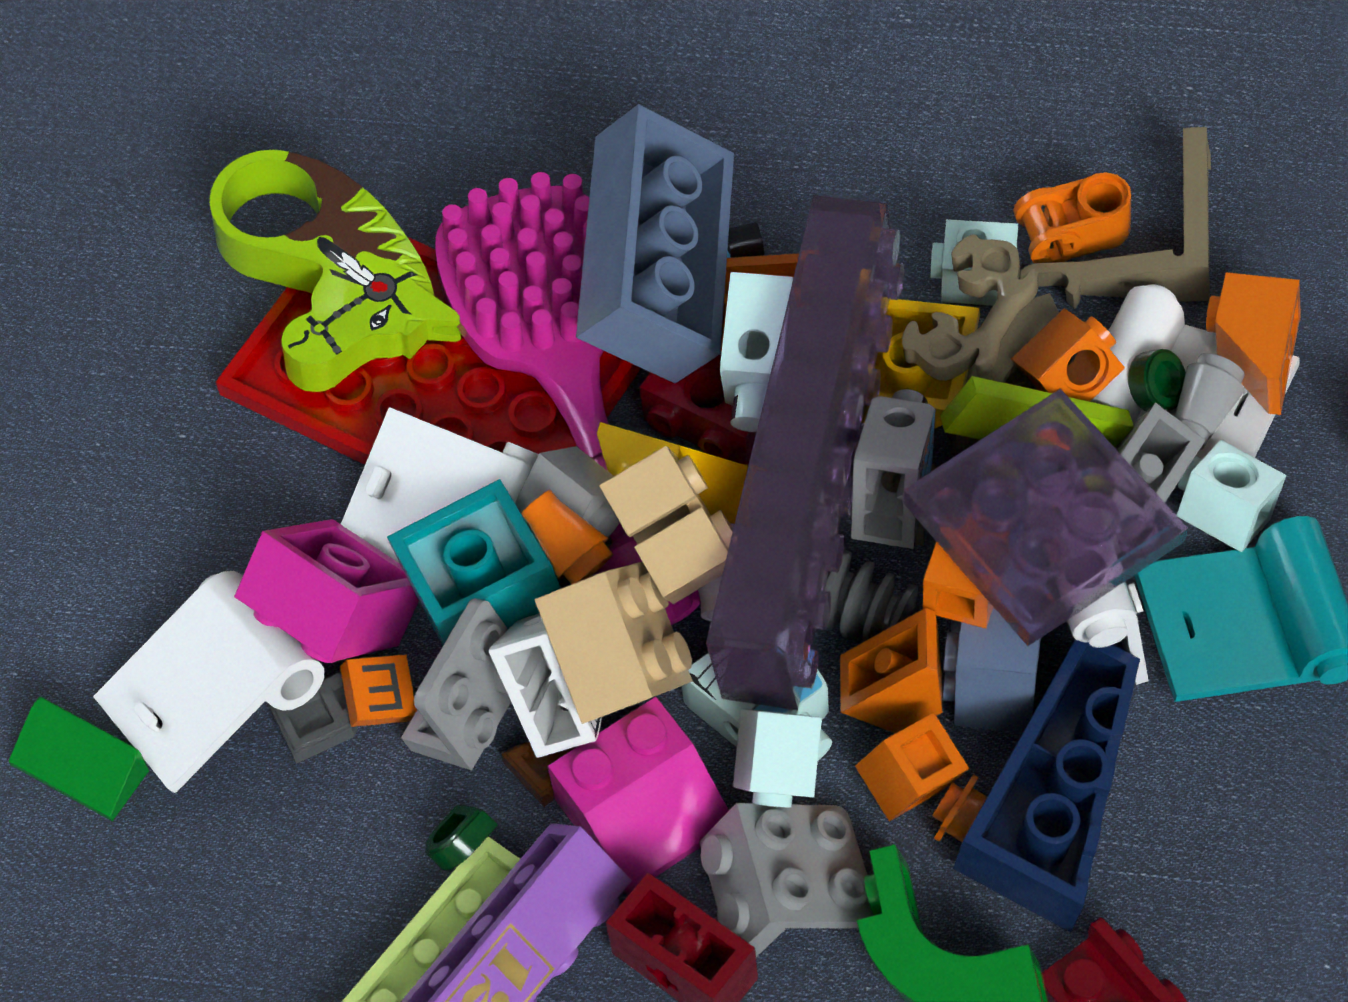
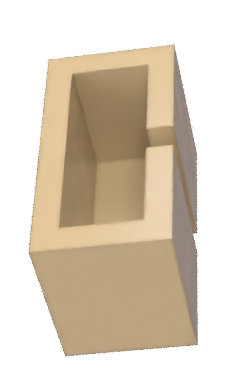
M665 446L599 485L626 534L629 537L633 536L638 545L634 548L661 595L672 604L740 565L731 551L732 548L740 544V541L721 510L713 515L709 513L699 495L708 486L689 455L679 460Z

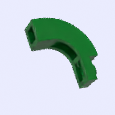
M894 844L869 851L874 874L864 876L868 901L874 916L856 921L867 952L876 967L904 1002H1048L1040 963L1029 944L981 956H961L938 948L924 936L909 865L897 846Z

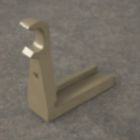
M1207 127L1183 128L1184 252L1182 255L1176 256L1173 254V249L1081 262L1034 263L1021 270L1020 279L1024 278L1030 269L1035 268L1038 275V286L1066 287V301L1074 309L1078 306L1081 295L1126 298L1132 288L1151 284L1167 288L1176 296L1177 301H1209V169H1211V155L1207 138Z

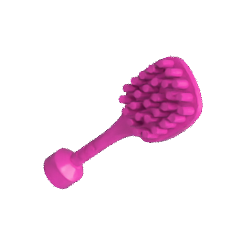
M537 172L531 177V188L518 190V183L513 178L502 179L499 182V195L487 197L485 190L474 188L468 193L467 206L460 208L457 205L451 204L443 209V222L436 233L438 276L447 305L460 316V324L457 327L463 338L484 363L497 369L525 373L536 378L554 401L566 421L577 447L607 470L597 437L600 422L609 424L600 385V357L604 350L576 338L589 197L583 193L582 179L577 174H569L564 177L563 186H551L549 175L544 172ZM620 522L610 535L613 543L609 549L614 555L593 576L605 571L642 562L634 548L638 545L633 536L629 537ZM698 590L674 604L669 602L665 610L671 625L690 615L700 605Z

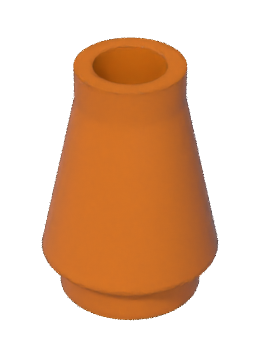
M551 489L540 495L521 513L533 530L558 579L565 577L571 585L591 577L614 555L605 545L608 537L560 501Z

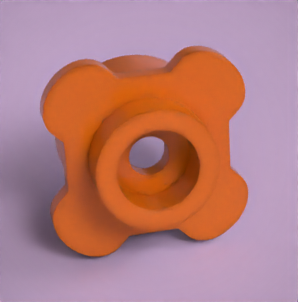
M973 774L964 789L952 783L932 816L942 822L940 829L934 837L938 842L945 832L961 843L963 842L987 799L986 795L973 788L979 779L976 775Z

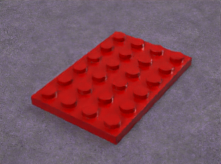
M409 238L426 268L431 280L434 296L447 305L438 276L436 249ZM290 287L284 290L215 382L221 396L364 465L367 462L389 407L499 452H503L507 442L537 454L577 446L566 421L554 401L536 378L525 373L497 369L484 363L472 350L462 334L461 340L457 342L427 340L411 359L403 355L394 358L373 359L357 368L329 390L310 392L300 389L287 376L282 348V335L292 320L312 310V293ZM603 351L600 357V385L604 409L608 417L641 368Z

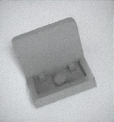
M473 598L466 606L416 691L414 704L417 711L401 737L410 751L471 771L483 750L493 741L497 726L511 703L489 654L490 647L508 629L488 601Z
M736 803L699 841L702 866L705 872L708 873L717 905L718 922L754 946L756 957L786 928H858L856 920L874 916L868 901L864 876L867 875L853 826L849 814L840 806L792 804L791 808L754 803Z

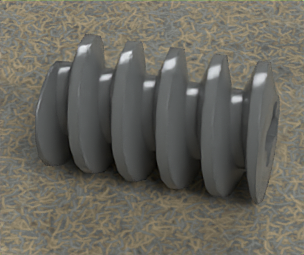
M822 539L812 551L805 550L796 558L783 580L778 595L780 606L788 607L796 602L798 615L810 618L818 613L820 626L832 629L840 624V632L843 638L855 640L863 634L862 643L919 612V606L916 605L919 585L911 583L898 596L894 594L897 574L888 572L878 584L872 582L873 562L866 561L856 573L849 571L852 559L851 551L844 550L834 562L827 560L830 549V541L827 539Z

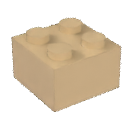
M643 562L602 572L534 599L581 724L693 682L688 671L692 667V658L688 645L680 633H674L665 610L668 607L669 601L663 598Z

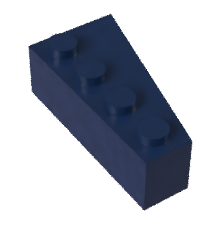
M1076 639L966 834L953 867L954 870L1069 932L1072 931L1084 907L1090 871L1099 842L1101 823L1113 781L1120 740L1123 736L1140 658L1115 645L1093 647L1089 642H1081Z

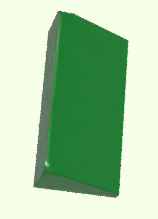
M38 697L31 707L8 761L16 769L110 821L115 819L149 772L139 750L42 697Z

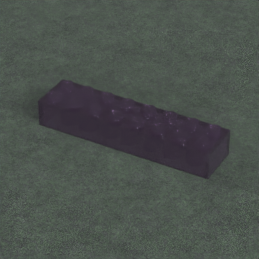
M813 195L706 641L721 698L725 700L798 710L803 688L812 689L816 680L819 655L818 650L812 649L816 629L826 630L831 611V592L825 591L829 572L838 573L841 567L844 536L838 534L841 516L852 515L853 478H850L854 457L864 426L862 422L866 405L870 406L871 400L879 396L881 372L880 369H875L878 352L887 353L891 342L892 316L886 315L890 299L899 300L903 287L904 264L896 263L899 253L900 232L890 227L887 203Z

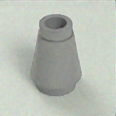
M1211 353L1199 355L1196 363L1187 366L1175 418L1206 440L1200 450L1205 448L1207 441L1213 436L1244 393V387L1241 384L1245 376L1244 371L1231 360Z

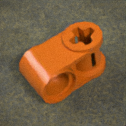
M1107 172L1096 173L1087 178L1055 187L1038 188L1022 196L1014 205L1013 212L1017 223L1026 227L1031 240L1028 252L1032 262H1066L1075 257L1113 249L1122 245L1128 238L1131 230V190L1127 182L1116 174ZM1042 205L1045 206L1044 212H1042V209H1041V206H1042ZM1051 242L1053 243V246H1054L1052 249L1049 248L1050 245H1051Z

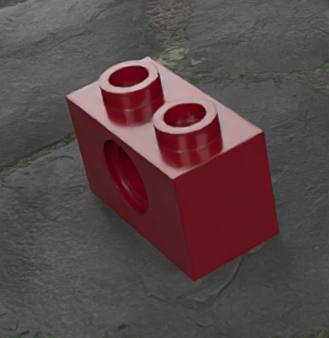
M721 354L677 383L668 381L651 372L640 386L644 420L658 433L667 437L678 436L699 446L704 453L751 466L784 417V409H770L768 428L764 431L748 432L733 427L731 425L733 406L725 403L720 375ZM706 404L718 405L714 408H701V406Z

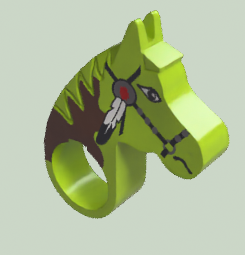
M262 150L237 158L217 176L210 193V209L216 243L224 260L233 269L248 277L312 293V310L292 320L282 335L286 373L295 386L310 392L326 391L335 387L357 368L373 359L394 358L401 355L411 359L427 340L448 342L461 340V333L457 327L460 324L459 314L434 296L431 280L426 268L409 238L384 206L345 173L307 156L283 150ZM266 194L295 196L309 204L317 213L313 222L306 221L295 231L278 237L252 236L240 231L230 223L232 216L243 204L253 198Z

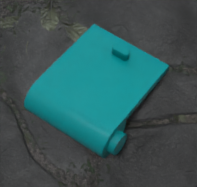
M1296 516L1281 520L1263 531L1255 547L1245 548L1242 552L1231 550L1134 565L1132 571L1174 702L1319 680L1327 685L1338 684L1348 680V601L1322 528L1316 518ZM1185 620L1187 621L1192 638H1190Z

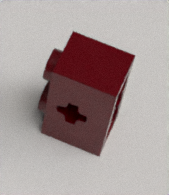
M649 872L606 921L612 954L679 1002H740L758 980L754 946Z

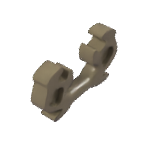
M972 234L958 242L951 256L953 270L957 272L959 290L977 298L984 297L991 290L997 291V300L980 329L967 336L961 335L956 318L942 312L932 313L933 329L931 331L921 334L917 322L911 321L906 326L902 337L906 362L917 364L932 378L940 381H947L961 375L975 363L977 377H986L998 359L1001 340L1017 313L1033 300L1039 288L1038 275L1035 268L1030 269L1027 275L1020 279L1019 253L1012 243L994 239L983 240L978 238L977 235ZM968 267H972L971 270H968V271H965V270H964V269H966V268H968Z

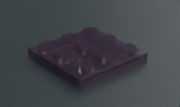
M1061 389L905 488L903 495L905 506L1027 646H1030L1182 544L1186 539L1188 527Z

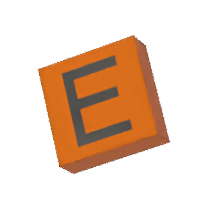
M406 654L347 659L340 665L351 727L409 722L412 720L417 709L414 704V693Z

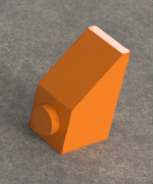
M1226 272L1221 296L1211 295L1209 299L1206 330L1207 332L1216 333L1217 355L1231 360L1244 371L1245 376L1241 384L1268 414L1281 415L1301 317L1300 280Z
M924 608L840 655L841 713L895 734L932 713H935L936 716L942 713L941 652L935 611Z

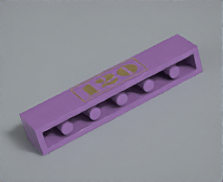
M550 823L401 1002H537L536 997L551 978L562 974L573 964L579 952L577 947L592 928L607 921L616 911L619 905L618 897L632 880L581 826Z

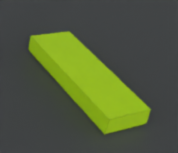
M972 376L940 415L946 433L989 442L1059 448L1058 456L1099 465L1105 461L1134 427L1130 412L1126 409Z

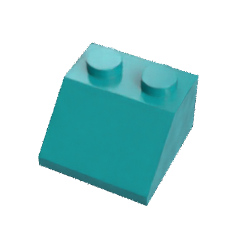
M500 479L387 536L442 645L445 644L466 606L473 598L488 601L507 629H509L516 621L539 614L534 599L561 589L552 564Z

